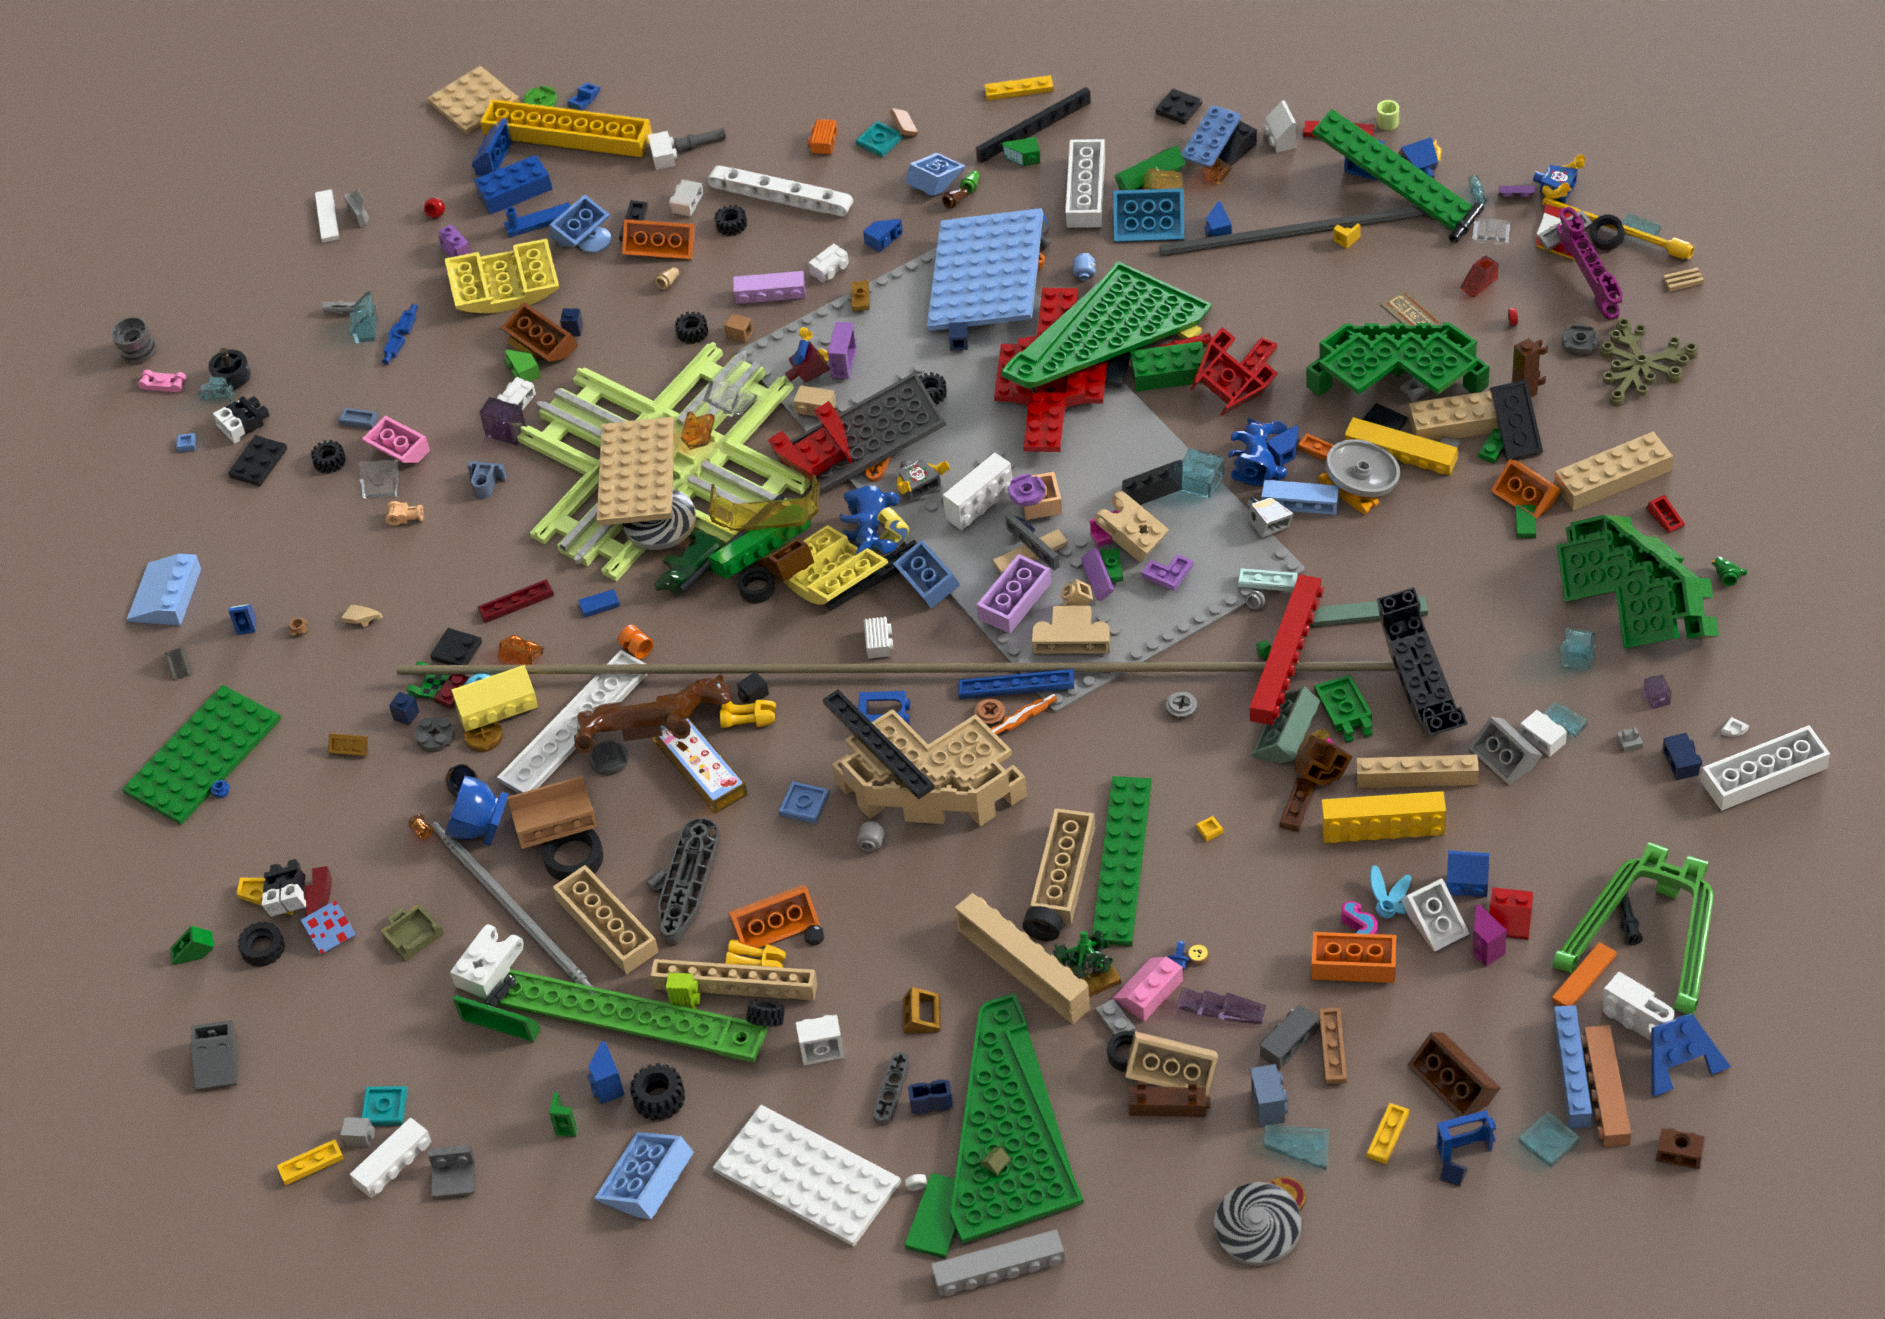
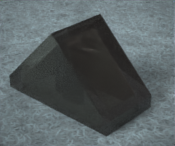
M184 646L165 651L173 680L192 675Z

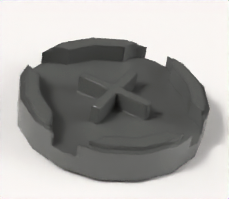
M606 741L596 745L589 756L592 769L600 775L607 776L622 771L627 766L629 760L627 749L623 744L615 743V741Z

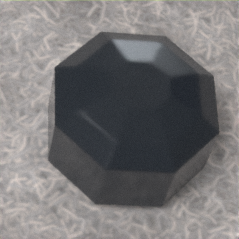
M809 925L804 930L805 942L810 945L820 944L824 940L823 928L818 925Z

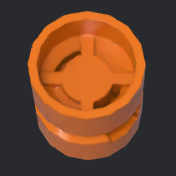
M635 625L626 626L618 636V644L637 659L645 658L653 648V640Z

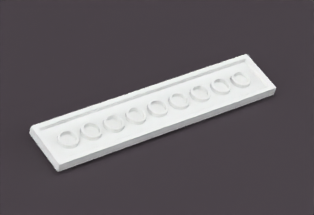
M620 650L608 664L646 663ZM597 674L497 777L498 782L517 793L539 788L576 749L574 746V735L577 734L578 713L586 710L592 711V708L601 704L622 702L647 674Z

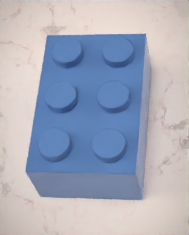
M923 540L893 563L900 574L931 609L960 586V583Z

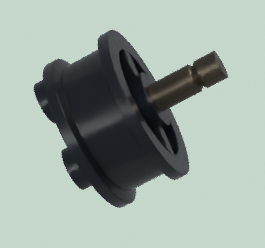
M221 348L220 352L211 358L208 365L214 385L225 391H231L243 386L249 381L251 376L247 358L244 353L238 350Z

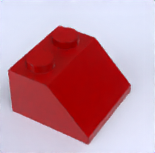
M1492 887L1489 914L1507 930L1506 937L1529 940L1534 892Z

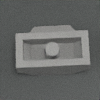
M356 189L353 193L344 195L347 208L359 227L367 225L369 215L364 209V198L359 190Z

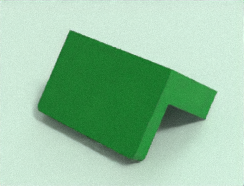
M554 1092L549 1114L555 1134L558 1136L576 1137L578 1128L572 1108L563 1107L559 1093Z

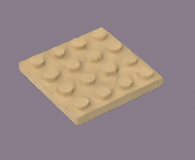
M482 66L477 67L427 97L429 104L466 135L481 126L480 122L491 99L520 103V99L516 94Z

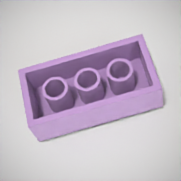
M1018 554L978 602V619L1011 634L1052 583L1050 568Z

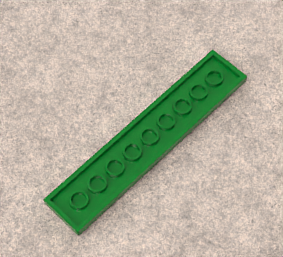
M1333 109L1327 113L1312 131L1314 136L1452 231L1456 228L1455 225L1472 208V205Z
M1112 776L1092 935L1095 934V931H1102L1105 940H1108L1109 945H1133L1152 778Z

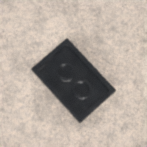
M255 435L229 470V478L260 487L286 452V444Z

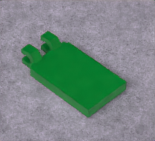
M1351 674L1314 685V691L1334 729L1338 730V732L1342 731L1347 743L1354 741L1352 734H1354L1353 727L1361 726L1365 737L1373 735L1371 730L1373 728L1371 724L1372 713Z

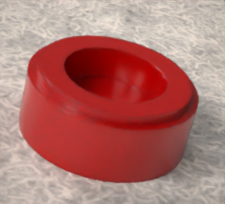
M1516 307L1508 309L1510 326L1518 325Z

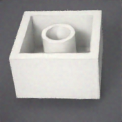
M826 1015L821 1018L805 1019L796 1022L804 1065L845 1058L837 1015Z

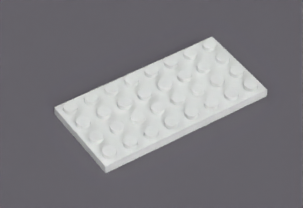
M760 1105L713 1166L715 1173L853 1247L901 1183L900 1177L763 1105Z

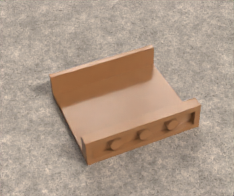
M583 775L507 798L521 849L598 827Z

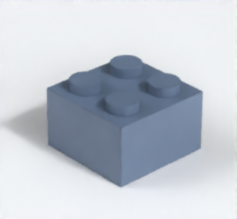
M1276 1064L1251 1068V1093L1260 1127L1285 1123V1114H1288L1287 1093L1282 1087L1283 1076L1281 1072H1277Z

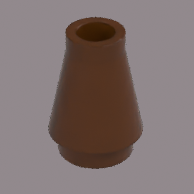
M963 187L946 192L942 197V202L947 208H954L968 196V192Z

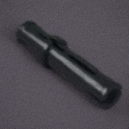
M1475 202L1464 218L1455 225L1456 228L1448 237L1452 243L1454 241L1458 243L1461 237L1468 233L1469 227L1484 210V206L1481 203Z

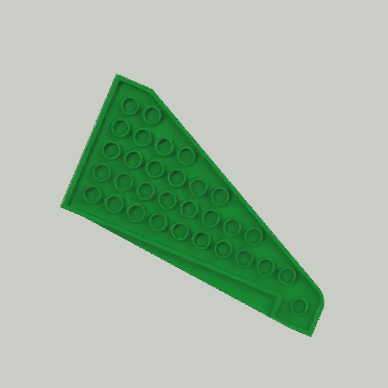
M1117 261L1098 284L1023 352L1020 351L1002 369L1001 376L1028 389L1040 386L1194 327L1211 310L1212 304Z
M1015 993L987 1001L978 1012L950 1210L952 1221L962 1244L1084 1204V1199L1071 1170L1027 1029L1026 1020ZM1002 1147L1010 1158V1162L996 1175L982 1166L980 1162L993 1148Z

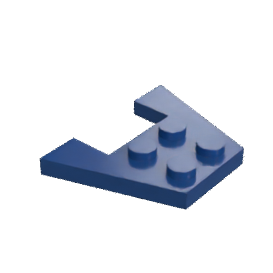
M1689 1013L1651 1027L1652 1096L1674 1089L1667 1070L1668 1068L1704 1055L1709 1074H1715L1731 1067L1693 1014Z

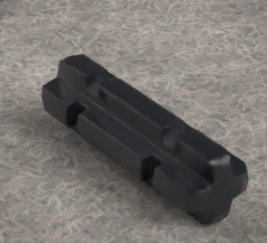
M507 975L503 980L504 983L501 982L491 993L492 996H488L484 1003L496 1007L497 1001L500 1002L510 991L509 988L512 989L514 987L516 979L511 975Z

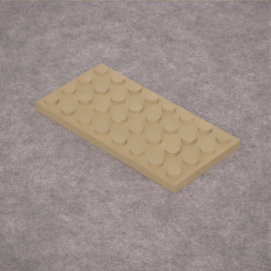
M674 417L602 424L597 506L598 526L672 519Z

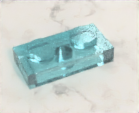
M1554 702L1543 713L1557 725H1561L1568 734L1575 738L1587 726L1586 719L1557 702Z

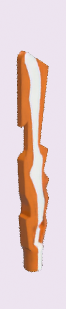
M1053 693L1044 699L1035 700L1032 704L1018 709L1014 715L1005 717L1002 724L990 729L996 735L1005 730L1011 731L1029 717L1036 716L1045 710L1050 704L1057 701V697Z

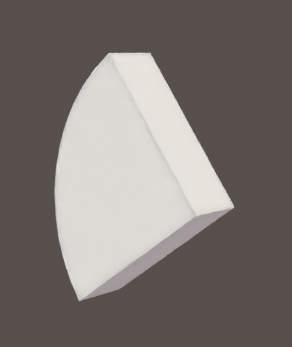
M1731 717L1721 730V735L1728 737L1740 736L1748 731L1749 725Z

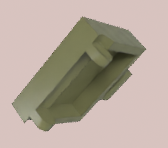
M420 904L412 908L411 911L399 908L388 916L391 925L381 931L383 939L404 961H407L444 934L443 929Z

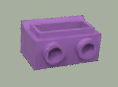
M451 224L439 230L440 247L450 258L471 254L469 242Z

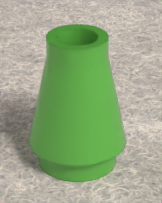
M973 170L961 180L960 187L965 188L968 194L976 190L978 179L980 178L979 172Z

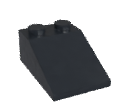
M1240 120L1214 162L1213 167L1224 173L1256 146L1257 129Z

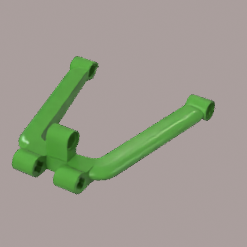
M1649 842L1641 859H1630L1619 867L1564 943L1561 950L1556 952L1552 967L1572 974L1576 969L1580 956L1632 884L1641 877L1658 880L1655 891L1658 894L1676 899L1681 888L1693 896L1680 988L1672 1009L1684 1014L1690 1013L1694 1015L1699 1000L1698 995L1714 900L1712 887L1703 880L1709 862L1688 855L1683 868L1666 863L1669 848Z

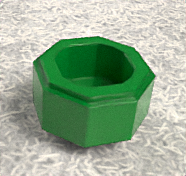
M1266 640L1256 644V651L1263 660L1268 659L1271 651V645Z

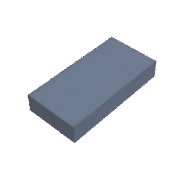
M344 408L338 421L340 425L372 429L379 415L378 412Z

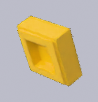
M1214 816L1196 824V829L1206 842L1224 833L1223 828Z

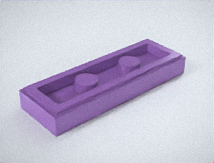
M1093 547L1081 558L1096 599L1102 602L1114 591L1099 550Z

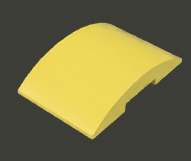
M547 239L513 245V251L480 257L479 252L446 258L445 263L456 309L473 313H499L517 309L523 302L528 305L534 304L558 290L559 283Z
M827 525L803 540L808 544L815 563L811 564L807 569L796 573L791 579L783 582L803 599L822 605L888 564V561L868 548L855 555L858 547L849 543L847 536Z

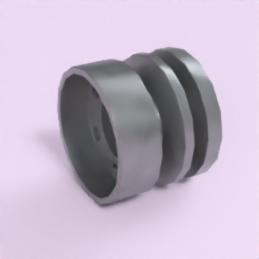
M139 317L124 318L113 327L111 332L112 339L125 362L130 364L142 363L155 353L156 342L143 319Z

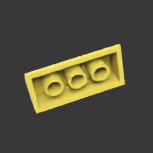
M525 665L452 689L458 717L465 732L538 707L535 692Z

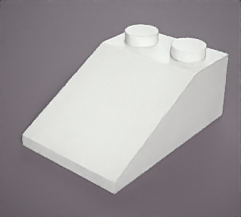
M1442 878L1400 898L1409 918L1433 952L1470 934Z

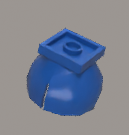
M465 776L445 834L454 839L466 841L483 836L485 837L484 844L491 846L509 794L501 792L500 796L496 797L486 783L477 778Z

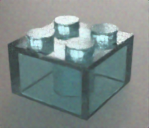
M1189 448L1183 459L1182 491L1211 499L1224 474V457Z

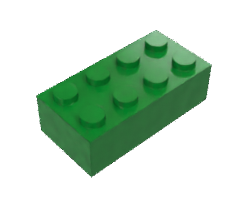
M1202 341L1130 351L1136 392L1191 385L1204 354Z

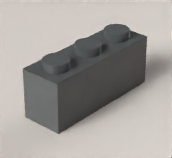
M1301 1004L1295 1009H1291L1286 1019L1282 1023H1278L1268 1037L1265 1036L1261 1040L1259 1045L1260 1057L1272 1065L1276 1064V1068L1280 1070L1320 1029V1017Z

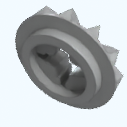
M1176 692L1168 697L1166 709L1170 712L1171 716L1175 715L1178 719L1184 716L1187 719L1188 715H1193L1197 709V700L1190 693ZM1184 701V706H1183V708H1182V709H1179V706H1180V705L1182 704V702Z

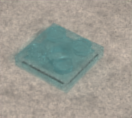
M1547 1111L1518 1138V1142L1551 1168L1580 1142V1136Z

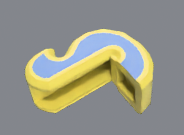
M884 508L880 511L877 520L885 524L884 527L887 530L879 538L895 542L898 548L908 537L910 529L892 508Z

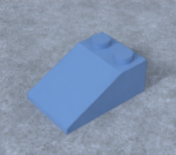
M935 153L911 163L905 183L911 185L914 189L924 191L929 196H935L942 193L964 170L965 165Z

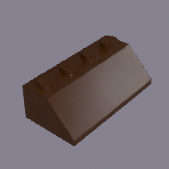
M1431 1032L1408 1063V1066L1460 1117L1478 1113L1490 1104L1500 1090V1087L1443 1032Z

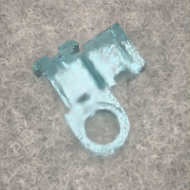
M210 377L208 383L201 384L198 396L207 401H216L217 397L229 398L233 402L235 392H232L233 387L231 385L228 387L225 378Z

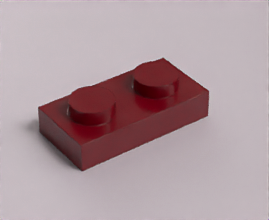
M459 674L451 675L434 697L435 702L452 709L455 705L452 689L464 686L470 677Z

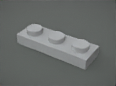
M1583 210L1577 212L1584 223V230L1590 228L1592 222ZM1573 215L1568 217L1566 220L1572 219ZM1558 224L1538 234V240L1547 251L1561 244L1557 235Z

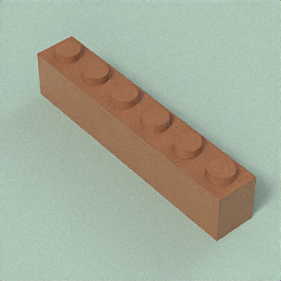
M1610 1025L1585 1027L1584 1036H1581L1582 1048L1586 1049V1054H1584L1585 1066H1589L1590 1070L1587 1072L1588 1084L1593 1086L1591 1100L1596 1102L1597 1107L1594 1108L1595 1120L1600 1123V1126L1597 1127L1598 1138L1603 1139L1604 1147L1630 1145L1631 1130Z

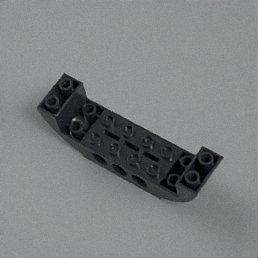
M1409 588L1377 598L1380 620L1389 654L1413 716L1422 732L1427 737L1468 725L1462 708L1456 707L1421 618V603L1415 588Z

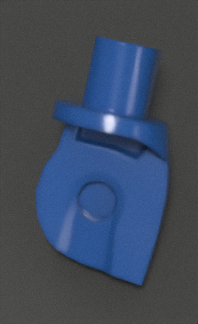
M1178 941L1176 954L1168 955V958L1182 966L1184 971L1186 963L1190 959L1183 956L1185 942Z

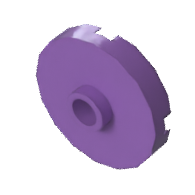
M1031 474L1019 475L1013 478L1008 486L1009 498L1013 503L1020 506L1035 505L1045 496L1044 481L1036 475L1035 477L1031 476Z

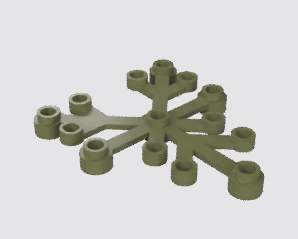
M1626 318L1619 319L1616 323V330H1612L1610 333V340L1628 345L1633 354L1617 349L1612 342L1607 341L1601 345L1600 355L1604 358H1611L1615 355L1628 360L1624 362L1618 359L1611 362V370L1614 372L1630 367L1632 369L1615 374L1607 371L1603 374V382L1606 384L1624 379L1619 388L1610 394V404L1616 407L1624 404V393L1632 381L1639 396L1647 395L1648 386L1642 383L1638 375L1639 371H1642L1645 377L1644 381L1647 384H1654L1656 381V374L1651 372L1650 369L1667 374V379L1671 383L1680 382L1683 372L1679 367L1673 366L1669 368L1655 362L1666 359L1677 363L1681 367H1685L1688 365L1689 359H1695L1698 355L1696 344L1690 342L1684 348L1676 349L1679 347L1680 339L1672 336L1669 338L1668 346L1663 353L1647 356L1641 353L1637 345L1640 338L1646 334V326L1643 324L1636 325L1635 333L1632 335L1629 320Z

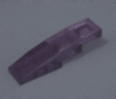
M1183 987L1180 992L1177 1008L1221 1020L1262 1024L1266 1005L1228 992L1223 996L1204 990L1202 994Z

